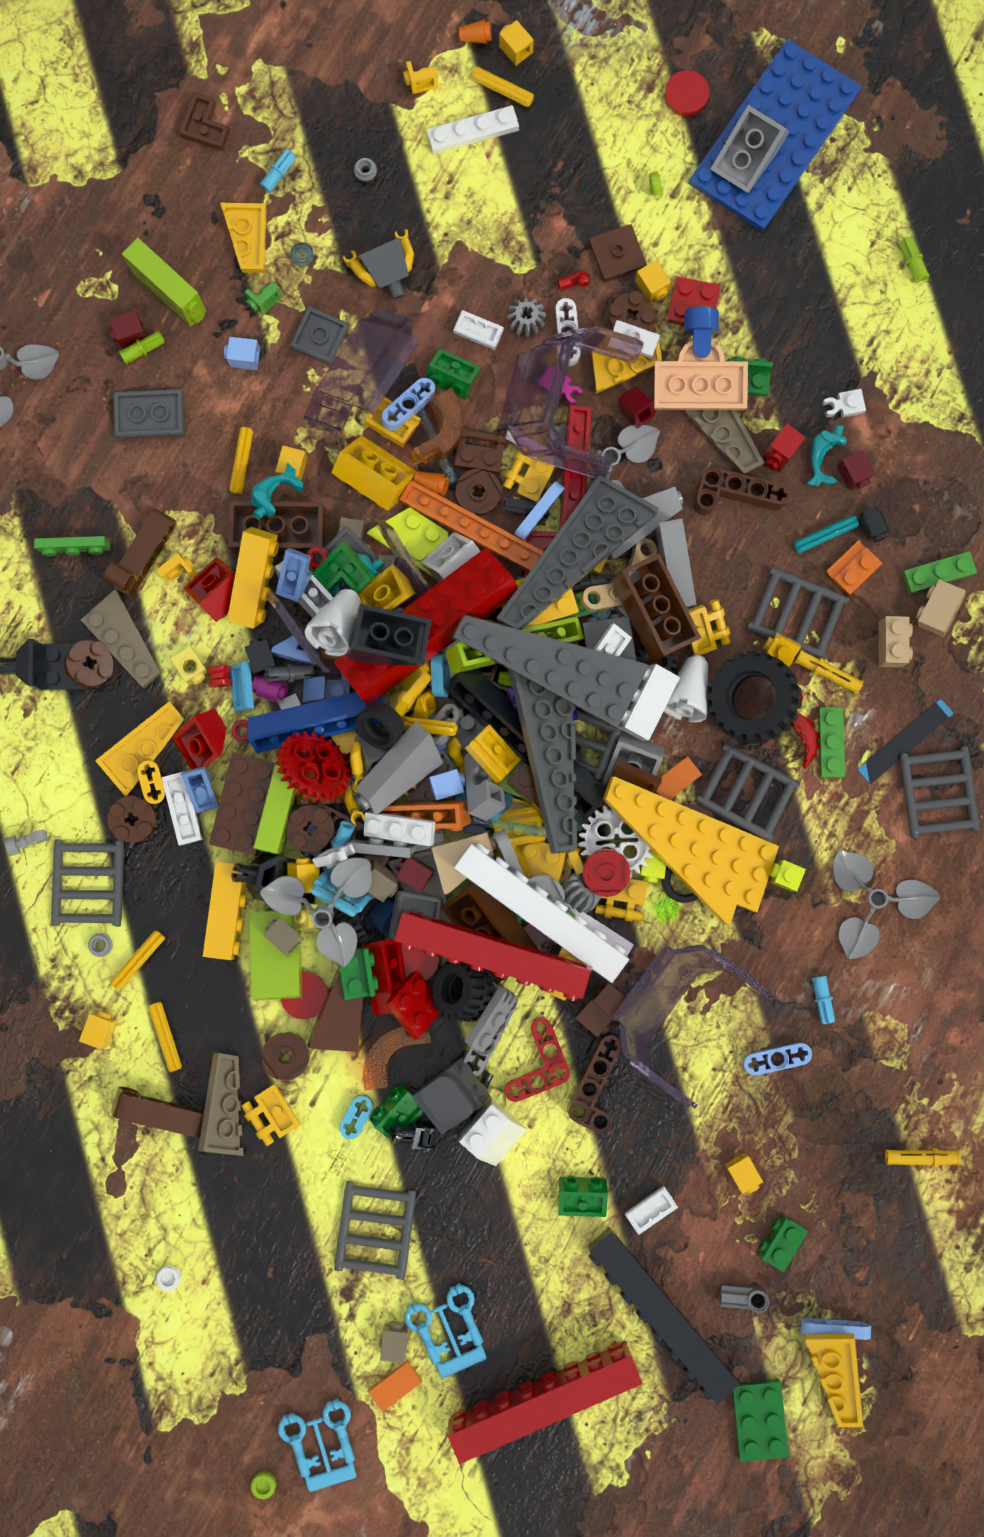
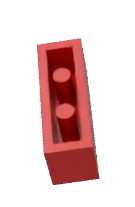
M395 939L362 944L363 947L368 948V952L373 953L374 966H371L372 976L376 975L378 990H375V996L371 997L373 1015L392 1013L385 1003L405 981L400 943L394 941Z

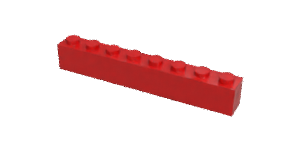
M410 910L402 913L394 940L399 942L403 948L413 950L416 947L422 949L423 953L429 956L447 957L446 960L451 963L460 964V962L470 964L469 967L477 971L487 969L493 971V975L500 978L513 977L517 979L516 982L522 985L530 986L531 983L539 985L542 991L554 993L555 990L564 993L563 996L571 1000L583 999L593 967Z

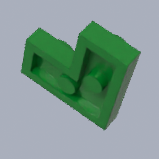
M341 542L312 574L327 591H332L344 579L357 594L361 593L375 579V576L346 542Z

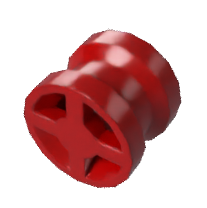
M228 665L208 667L207 673L210 675L208 686L210 688L231 686L232 680L229 678L231 667Z

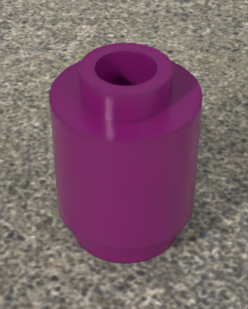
M264 674L262 676L256 675L252 683V691L256 693V696L275 703L284 700L288 693L285 681L266 682Z

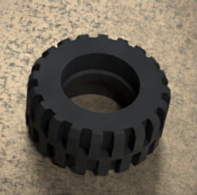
M748 651L745 655L742 653L735 654V659L733 660L726 659L723 662L724 667L721 670L718 668L713 674L716 675L714 681L710 680L708 685L711 688V692L707 693V701L710 702L708 710L714 717L713 721L729 736L750 744L755 742L760 744L768 743L769 739L776 740L780 738V733L783 731L787 733L791 728L789 726L791 722H796L799 716L796 714L797 710L801 709L802 701H800L802 691L798 686L799 681L796 675L780 659L765 652ZM756 676L764 677L775 688L774 704L764 716L754 720L746 719L739 715L735 709V693L745 680Z

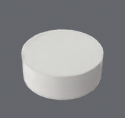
M171 1264L163 1266L156 1275V1283L164 1291L174 1290L182 1279L180 1269Z

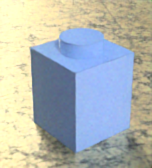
M229 337V344H226L224 347V358L227 359L230 367L258 369L260 354L258 341Z
M457 769L428 777L434 800L464 792L463 787L466 786L463 773H458Z

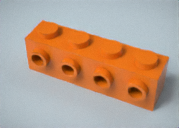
M467 800L392 802L379 812L436 821L435 832L441 831L442 828H449V831H461L464 826L471 823Z

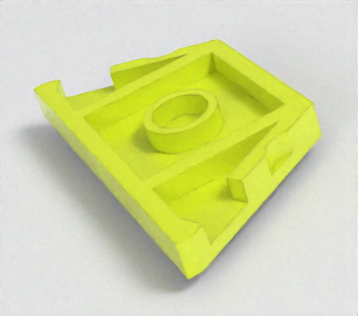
M410 507L370 529L367 535L435 579L421 562L448 538L449 533Z

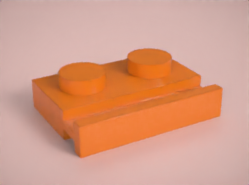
M858 540L825 574L829 575L833 579L832 581L849 596L883 563Z

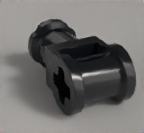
M430 1121L410 1122V1127L399 1126V1124L393 1123L389 1134L390 1143L392 1146H397L398 1143L408 1144L412 1149L433 1152L436 1148L434 1141L438 1129Z

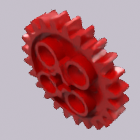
M303 731L301 736L295 733L293 737L289 736L282 743L276 754L278 759L275 764L280 766L277 773L284 774L281 781H288L290 784L287 786V789L294 787L296 789V796L302 793L304 800L310 796L313 803L318 798L322 803H325L327 799L332 802L336 797L339 798L351 780L349 774L352 772V769L347 768L350 761L343 760L346 753H339L340 746L333 747L332 739L328 742L324 741L323 734L320 738H317L315 732L308 736L306 731Z

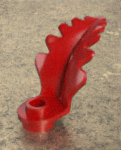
M800 695V701H803L804 696ZM797 711L796 714L799 716L796 722H791V725L797 731L803 743L804 761L802 767L806 769L813 762L812 758L817 756L816 749L820 746L815 739L819 738V733L813 730L814 722Z

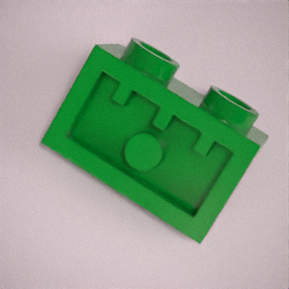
M439 348L428 366L426 378L432 380L436 387L466 400L481 367Z
M739 356L727 359L726 362H748L747 395L768 396L770 372L773 368L772 362H767L765 359L745 360Z
M366 947L357 948L346 967L339 965L344 1000L366 996L373 997L375 996V990H378L376 975L372 976L371 966H374L373 953L368 952Z
M402 1083L389 1092L386 1100L373 1110L369 1118L375 1129L389 1140L390 1128L393 1123H397L399 1126L410 1127V1122H415L424 1112L412 1097L413 1094Z
M559 1177L558 1216L606 1217L608 1201L606 1178Z
M781 1214L779 1218L776 1217L770 1226L771 1232L767 1239L764 1238L760 1242L757 1255L762 1261L771 1264L784 1273L808 1230L784 1214Z

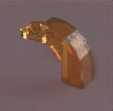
M452 389L432 398L428 409L438 423L439 434L413 449L410 459L414 465L421 462L426 464L434 457L440 463L454 450L463 429L464 417L461 404Z
M403 1026L395 1027L384 1033L373 1044L366 1056L363 1067L364 1091L388 1088L390 1085L388 1062L391 1055L404 1046L431 1043V1031L424 1032L419 1039L415 1040L407 1034Z

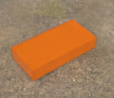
M687 756L660 777L662 781L656 793L670 800L702 774Z
M407 1360L370 1388L369 1394L381 1411L384 1412L422 1382V1378L409 1360Z

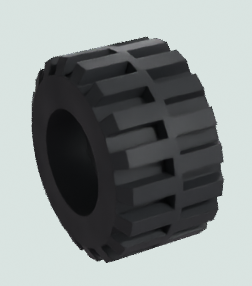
M449 961L444 962V966L438 968V974L434 975V984L431 985V989H433L431 998L435 1001L433 1003L434 1008L438 1009V1013L446 1019L468 1022L479 1020L495 991V986L492 985L494 978L489 976L490 970L477 971L470 968V964L460 962V964Z

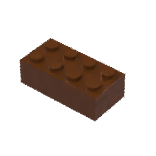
M229 501L228 547L233 554H239L243 531L250 527L277 534V543H279L277 554H285L288 548L307 554L315 546L325 548L326 508L323 502L271 501L276 510L275 515L270 518L264 515L261 519H257L253 515L257 508L250 501Z
M660 553L627 567L610 578L652 663L701 639L697 627Z
M232 752L208 845L254 856L260 855L261 850L255 849L254 845L275 767L274 762Z
M475 883L441 906L453 924L539 950L511 910ZM490 971V976H493L496 984L506 979L493 975V971Z

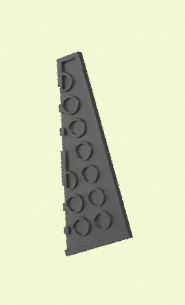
M599 475L498 615L497 622L507 627L522 630L654 518L659 508Z
M466 615L461 617L452 635V638L614 728L619 727L649 665Z
M508 669L551 854L572 852L577 849V822L574 821V805H576V796H574L576 740L575 726H573V711L575 706Z

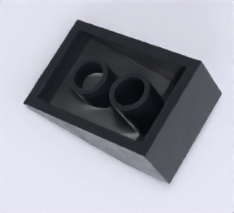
M360 604L355 617L348 659L368 664L424 666L432 620Z

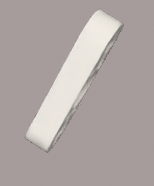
M563 298L557 302L555 309L559 357L564 365L573 366L580 358L577 311L574 301ZM563 306H567L569 310L568 320L565 321L564 311H561ZM570 327L574 330V335L572 337H564L561 333L562 329ZM567 344H571V352L573 353V358L571 359L568 358V355H564L567 354Z

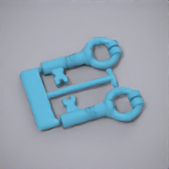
M322 866L323 872L314 882L311 894L329 904L334 897V894L329 891L334 893L338 887L329 881L334 867L327 869L326 866ZM342 891L334 907L354 917L357 912H361L369 900L376 897L368 892L360 898H351L346 895L344 898L348 901L346 902L340 898L344 893Z
M461 1283L457 1284L456 1287H450L447 1295V1304L432 1309L431 1312L427 1306L419 1304L417 1301L413 1305L407 1306L408 1309L404 1316L405 1325L410 1330L420 1334L432 1364L436 1365L441 1378L450 1376L487 1358L482 1346L483 1339L471 1313L474 1304V1293L467 1286L461 1285ZM465 1292L469 1298L468 1303L460 1307L455 1306L453 1297L458 1295V1293ZM447 1305L453 1312L462 1315L467 1325L468 1331L466 1334L458 1335V1339H462L460 1344L464 1345L466 1341H473L477 1348L463 1354L460 1353L443 1312ZM422 1310L425 1313L426 1321L416 1326L412 1323L410 1315L415 1314V1311L417 1313ZM439 1312L457 1355L443 1363H440L439 1355L442 1352L450 1351L449 1346L446 1347L448 1343L444 1341L441 1345H435L428 1330L432 1322V1313Z
M339 1399L327 1402L323 1410V1419L320 1417L305 1423L300 1416L295 1415L293 1412L289 1413V1415H283V1419H281L278 1426L280 1437L293 1447L301 1477L305 1478L308 1491L310 1492L356 1478L353 1464L355 1458L346 1431L351 1417V1410ZM334 1408L335 1410L342 1408L345 1414L344 1419L338 1420L335 1423L332 1422L329 1412L334 1411ZM324 1421L328 1427L337 1432L341 1447L338 1450H330L329 1453L334 1455L331 1457L332 1461L340 1457L344 1458L348 1465L331 1470L317 1423ZM297 1422L300 1428L299 1434H294L291 1437L285 1433L284 1426ZM306 1425H313L326 1467V1472L309 1476V1468L313 1465L315 1467L319 1466L321 1462L320 1460L317 1461L319 1459L318 1454L312 1458H306L301 1441L306 1434Z

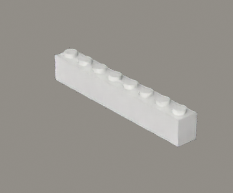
M471 842L454 865L457 871L582 962L593 966V970L613 983L630 960L625 954L627 952L625 948L616 942L614 945L606 941L608 936L597 928L594 931L586 926L588 922L580 915L576 914L573 917L567 912L568 907L559 900H556L554 903L547 898L549 893L538 885L535 888L527 883L529 879L521 872L517 871L514 874L508 869L509 864L500 857H497L495 860L488 855L490 852L488 848L479 842L477 845Z

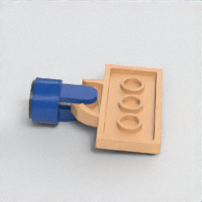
M693 306L684 311V333L693 336V340L685 344L679 354L678 361H655L654 410L747 409L748 362H725L724 353L720 345L711 341V335L719 332V311L715 307Z

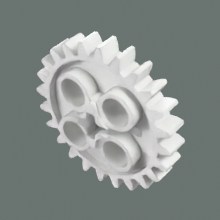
M603 805V813L596 810V817L588 818L590 825L582 824L586 833H580L579 837L585 839V841L579 843V846L585 847L586 850L581 853V856H589L595 851L605 848L613 849L623 854L626 847L632 846L637 850V855L632 859H626L629 862L630 870L640 874L638 866L647 867L648 865L644 859L653 858L648 853V850L651 849L635 832L631 835H625L621 831V827L625 822L613 810H608ZM601 825H607L611 828V833L607 837H601L597 832L598 828ZM614 836H619L620 840L638 838L639 840L638 842L620 843L619 848H616L613 843L596 845L597 841H613Z

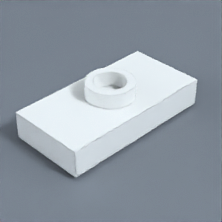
M464 310L461 311L453 329L454 334L493 350L496 349L504 331V327Z
M617 320L609 344L652 359L660 335Z
M663 1185L624 1214L639 1235L677 1209L678 1206Z

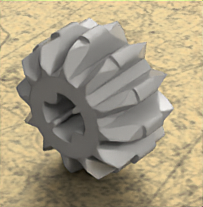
M526 296L523 302L516 299L515 306L509 307L510 314L507 315V321L511 322V330L517 329L518 336L522 332H525L527 338L530 336V332L537 335L538 328L543 329L545 323L543 320L546 319V313L542 312V304L536 305L537 300L535 298L531 302H528Z
M573 873L563 882L562 888L566 903L571 905L572 909L575 908L579 913H588L599 903L601 896L596 895L586 886L582 873L578 875Z

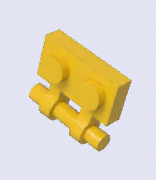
M522 444L519 452L516 451L515 461L511 469L507 470L505 474L506 480L503 486L511 490L514 482L520 484L517 494L534 502H539L558 460L539 451H536L532 459L527 456L531 447ZM523 463L529 466L524 478L518 475Z
M719 599L710 601L711 610L709 612L706 611V607L703 604L688 610L701 636V639L690 644L693 655H703L716 650L715 640L720 639L722 645L730 643L729 626L725 624L723 617L725 612L724 608L720 606ZM712 620H715L717 627L714 631H712L710 625Z
M630 879L628 885L619 894L610 897L601 896V898L606 899L605 906L597 904L595 914L604 915V918L610 919L611 917L624 918L627 922H632V920L642 921L643 912L634 911L635 904H645L648 882ZM614 900L627 902L626 909L613 907Z
M276 1083L254 1097L259 1105L256 1108H253L250 1101L241 1105L246 1113L244 1115L247 1121H251L257 1131L258 1139H262L266 1147L274 1142L270 1135L272 1131L275 1130L278 1137L281 1138L301 1124ZM262 1112L270 1122L266 1127L258 1116Z

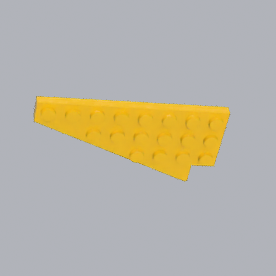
M610 777L603 800L723 924H731L736 906L751 912H758L779 848L778 845L617 777Z

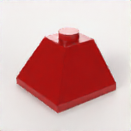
M216 557L183 588L217 622L229 612L235 573Z
M214 708L193 716L172 738L191 770L203 766L208 768L222 755L227 727Z

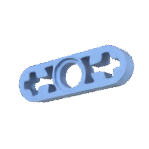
M428 378L417 380L391 403L382 413V425L384 428L390 431L398 430L430 402L435 394V384ZM421 387L423 389L429 388L428 393L424 391L420 394ZM405 400H411L415 403V406L412 409H406L402 403ZM397 415L396 422L394 420L388 421V416L393 418Z
M555 481L514 534L524 541L565 488Z
M796 1042L749 1053L743 1058L742 1065L747 1073L761 1075L805 1065L811 1060L812 1051L808 1045ZM799 1047L801 1050L806 1051V1054L802 1055V1060L794 1056L790 1057L792 1062L789 1063V1056L785 1050L789 1049L788 1053L790 1054L797 1053ZM775 1052L782 1053L784 1058L782 1064L778 1066L773 1065L771 1062V1056ZM766 1054L765 1060L769 1068H766L765 1064L757 1065V1070L748 1067V1064L752 1062L751 1058H754L756 1061L764 1060L762 1055Z
M802 1318L800 1333L803 1335L854 1333L855 1339L868 1340L871 1339V1324L862 1321Z

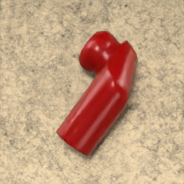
M583 270L557 279V286L560 291L576 285L586 287L590 283L589 274Z

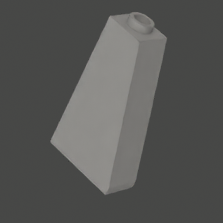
M676 487L642 498L659 508L658 513L608 556V560L618 558L654 531L659 523L666 522L683 509L681 505L683 498L680 491L676 490Z
M681 518L661 522L654 533L658 554L660 553L689 610L696 607L697 604L683 520Z
M415 722L356 787L360 795L358 801L365 810L369 808L377 815L443 764L431 734L418 722Z

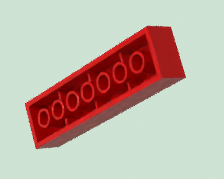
M487 547L400 612L432 620L424 664L455 641L452 635L463 615L483 620L510 600L518 589L514 577ZM349 651L334 661L336 667L366 706L375 702L421 667L368 664L348 659Z
M615 1342L608 1346V1350L601 1353L598 1351L592 1352L585 1357V1360L578 1363L576 1361L569 1362L560 1371L546 1372L537 1381H526L512 1392L509 1390L503 1391L496 1396V1399L489 1402L487 1400L480 1401L471 1410L466 1412L460 1410L452 1414L448 1421V1439L459 1465L642 1385L638 1368L627 1342Z

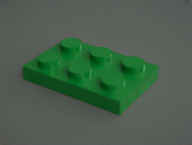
M780 1379L739 1383L740 1385L732 1391L740 1462L788 1458V1443Z

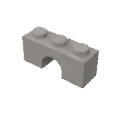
M468 752L464 755L468 814L488 821L506 808L504 788L491 783L492 778Z

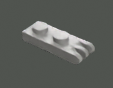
M369 838V841L351 840L346 844H352L356 853L410 858L413 853V845H407L406 842L400 841L384 843V839Z
M502 987L499 988L465 1042L484 1053L491 1044L499 1027L505 1022L506 1016L517 1000L516 995Z

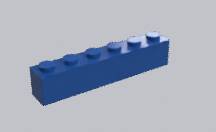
M354 692L249 717L247 739L255 752L260 753L280 748L289 736L293 737L295 733L301 736L303 731H306L308 736L315 732L317 738H320L322 734L324 737L354 731L357 730L356 719L366 705L358 694ZM387 693L375 701L390 706ZM371 718L374 725L383 724L379 720Z

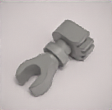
M43 829L26 836L21 835L19 839L14 835L4 838V844L9 856H15L21 853L19 848L26 849L28 845L43 843L48 840V836Z

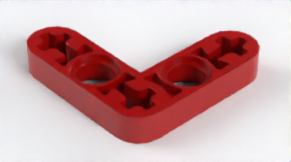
M538 1017L533 1020L531 1032L545 1066L506 1083L504 1093L511 1102H519L559 1086L569 1079V1067L552 1024L544 1017ZM538 1022L548 1025V1028L545 1029L546 1035L549 1037L552 1034L553 1039L545 1040L539 1044L538 1040L543 1039L540 1031L535 1032ZM551 1043L557 1047L555 1056L547 1057L544 1054L543 1049L545 1045ZM558 1066L560 1069L566 1070L563 1073L562 1079H559L557 1076L550 1078L553 1082L551 1084H548L547 1077L543 1073L548 1070L549 1075L555 1073V1067ZM534 1075H540L544 1079V1084L540 1088H533L530 1084V1079ZM526 1079L527 1087L531 1092L526 1093V1090L522 1089L519 1091L518 1097H515L514 1094L509 1095L508 1091L511 1090V1085L515 1084L516 1087L523 1086L521 1080Z

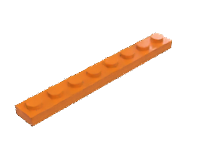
M410 480L399 499L400 503L471 539L474 543L484 548L487 547L489 551L528 572L531 571L544 553V551Z

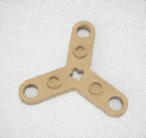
M643 538L636 543L628 567L656 555V544L648 538ZM642 545L648 547L649 556L642 554L640 549ZM613 583L591 586L581 593L580 603L583 605V608H586L585 610L597 611L624 607ZM589 593L597 596L598 603L596 605L589 602Z

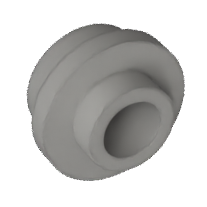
M362 158L355 164L354 173L360 181L368 182L376 176L377 168L372 160ZM368 169L369 172H368V173H362V170Z
M104 933L93 935L88 943L89 951L97 957L108 955L113 947L112 939ZM100 940L105 943V947L102 950L98 948Z

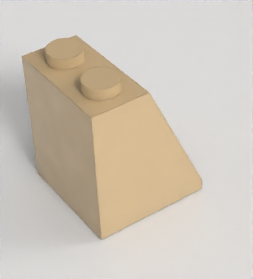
M488 833L432 848L444 895L452 893L468 879L457 871L454 865L471 842L475 845L478 842L490 850L488 855L492 858L494 857L493 852H496L497 848L494 838L488 837Z

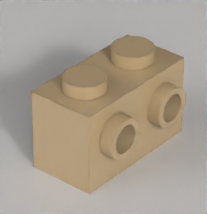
M939 580L936 586L932 585L926 598H929L926 606L922 605L916 615V618L919 619L918 627L944 638L965 598L966 590Z
M885 616L879 621V667L902 668L912 660L913 649L909 647V638L912 636L913 626L909 624V617Z

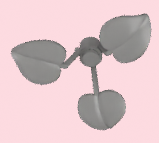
M26 345L17 352V358L20 361L18 362L11 358L10 354L5 355L0 347V370H3L7 365V361L17 367L21 366L22 373L27 378L33 380L43 379L52 372L59 358V352L44 345ZM5 396L0 397V427L11 419L14 411L12 400Z
M566 425L554 427L550 433L553 449L563 454L565 452ZM634 425L626 427L618 436V443L623 449L618 450L615 447H608L603 452L600 450H589V455L600 456L601 465L607 468L605 478L609 480L612 467L620 461V454L625 453L627 459L634 463L647 461L655 451L660 430L648 425H642L638 429ZM612 480L613 483L624 488L620 481Z
M839 850L835 856L833 873L838 886L846 892H854L860 886L869 893L867 904L871 907L864 921L857 917H852L845 920L839 928V941L846 957L849 959L862 957L872 951L877 945L880 936L879 929L873 924H867L875 909L883 908L887 905L888 901L898 902V910L902 915L910 919H917L925 916L940 899V895L935 889L917 880H905L898 884L896 887L898 897L896 898L888 896L882 889L872 890L864 885L873 876V866L865 856Z
M349 858L339 862L333 868L330 877L331 882L339 887L329 904H320L315 909L312 908L306 898H303L305 892L304 885L293 876L279 877L261 890L260 894L265 902L283 915L298 914L303 902L309 910V914L313 915L312 922L314 926L322 929L317 937V947L320 952L342 967L348 965L356 950L357 934L349 923L341 922L336 926L332 922L334 915L332 908L342 891L351 898L361 897L368 892L372 883L371 863L367 859Z

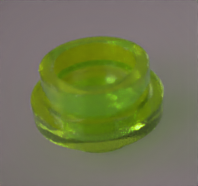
M671 898L661 899L656 905V915L662 921H673L679 914V905Z

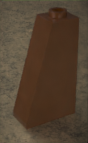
M339 965L308 1039L307 1046L309 1049L358 1052L363 997L344 1000Z

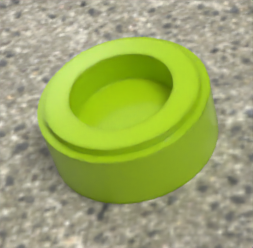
M658 171L649 173L648 177L652 194L654 196L663 194Z
M269 1471L258 1472L251 1483L253 1495L259 1499L271 1497L277 1483L275 1476Z

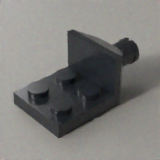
M28 639L18 649L15 657H0V664H3V666H0V675L15 674L26 685L38 691L90 690V688L73 682L66 674L64 668L65 657L70 648L76 643L41 644L34 639ZM86 658V661L83 663L84 667L88 666L89 669L90 659Z
M262 853L251 862L250 866L236 863L232 870L242 872L243 874L232 873L231 879L236 883H247L246 887L253 898L265 902L260 894L261 890L275 879L287 876V863L296 862V859ZM319 867V876H320V875L322 874V872H323V868H322V867ZM304 893L303 898H306L310 904H313L315 896L311 893Z

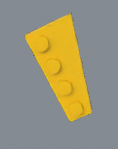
M169 701L95 761L125 796H128L139 781L137 773L138 764L145 759L155 760L185 719ZM149 764L144 765L145 769L141 770L142 773L147 771L150 767Z
M854 1333L804 1334L806 1345L809 1347L813 1363L817 1368L821 1384L828 1396V1402L838 1427H863Z

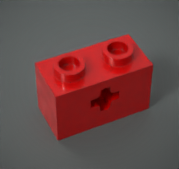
M786 424L762 459L765 461V465L773 471L781 472L806 437Z

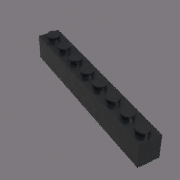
M478 669L458 674L446 690L485 727L490 724L514 753L531 768L518 710L513 707V702ZM574 760V774H576V781L574 782L576 805H574V808L578 811V814L587 820L604 802L603 797L606 788Z
M610 1227L588 1245L591 1252L588 1256L597 1267L602 1265L607 1271L604 1274L607 1280L613 1286L617 1283L622 1289L620 1295L629 1305L633 1303L637 1307L636 1314L644 1324L649 1322L652 1325L654 1336L660 1343L663 1341L667 1343L670 1347L667 1350L676 1362L679 1360L683 1362L686 1366L683 1370L692 1381L698 1380L702 1385L699 1389L708 1400L713 1398L719 1404L740 1385L733 1373Z

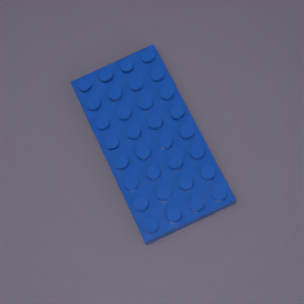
M787 39L693 173L688 184L763 232L857 97L862 86ZM748 105L782 125L790 132L776 156L749 193L711 170L712 165Z

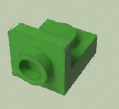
M274 281L269 286H264L257 297L248 288L244 291L248 306L256 312L258 310L263 315L283 297L280 287Z

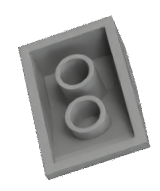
M748 105L712 165L711 170L749 193L776 156L790 132L782 125Z
M621 732L601 785L605 787L618 760L656 775L663 760L665 747L649 741H641L628 733ZM605 801L602 803V805L610 807Z

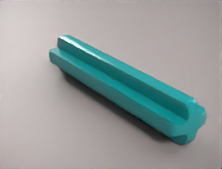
M855 515L849 516L796 540L793 543L797 553L804 552L856 528L859 522Z

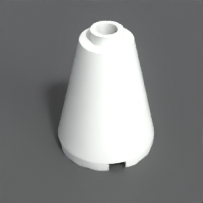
M351 589L341 590L307 624L305 636L312 646L316 649L320 646L326 649V654L332 656H342L347 653L350 648L356 613L361 604L358 594Z
M692 655V657L686 658L677 674L680 679L663 711L664 713L678 720H681L682 716L689 718L688 722H702L706 719L708 714L709 664L705 661L704 657Z

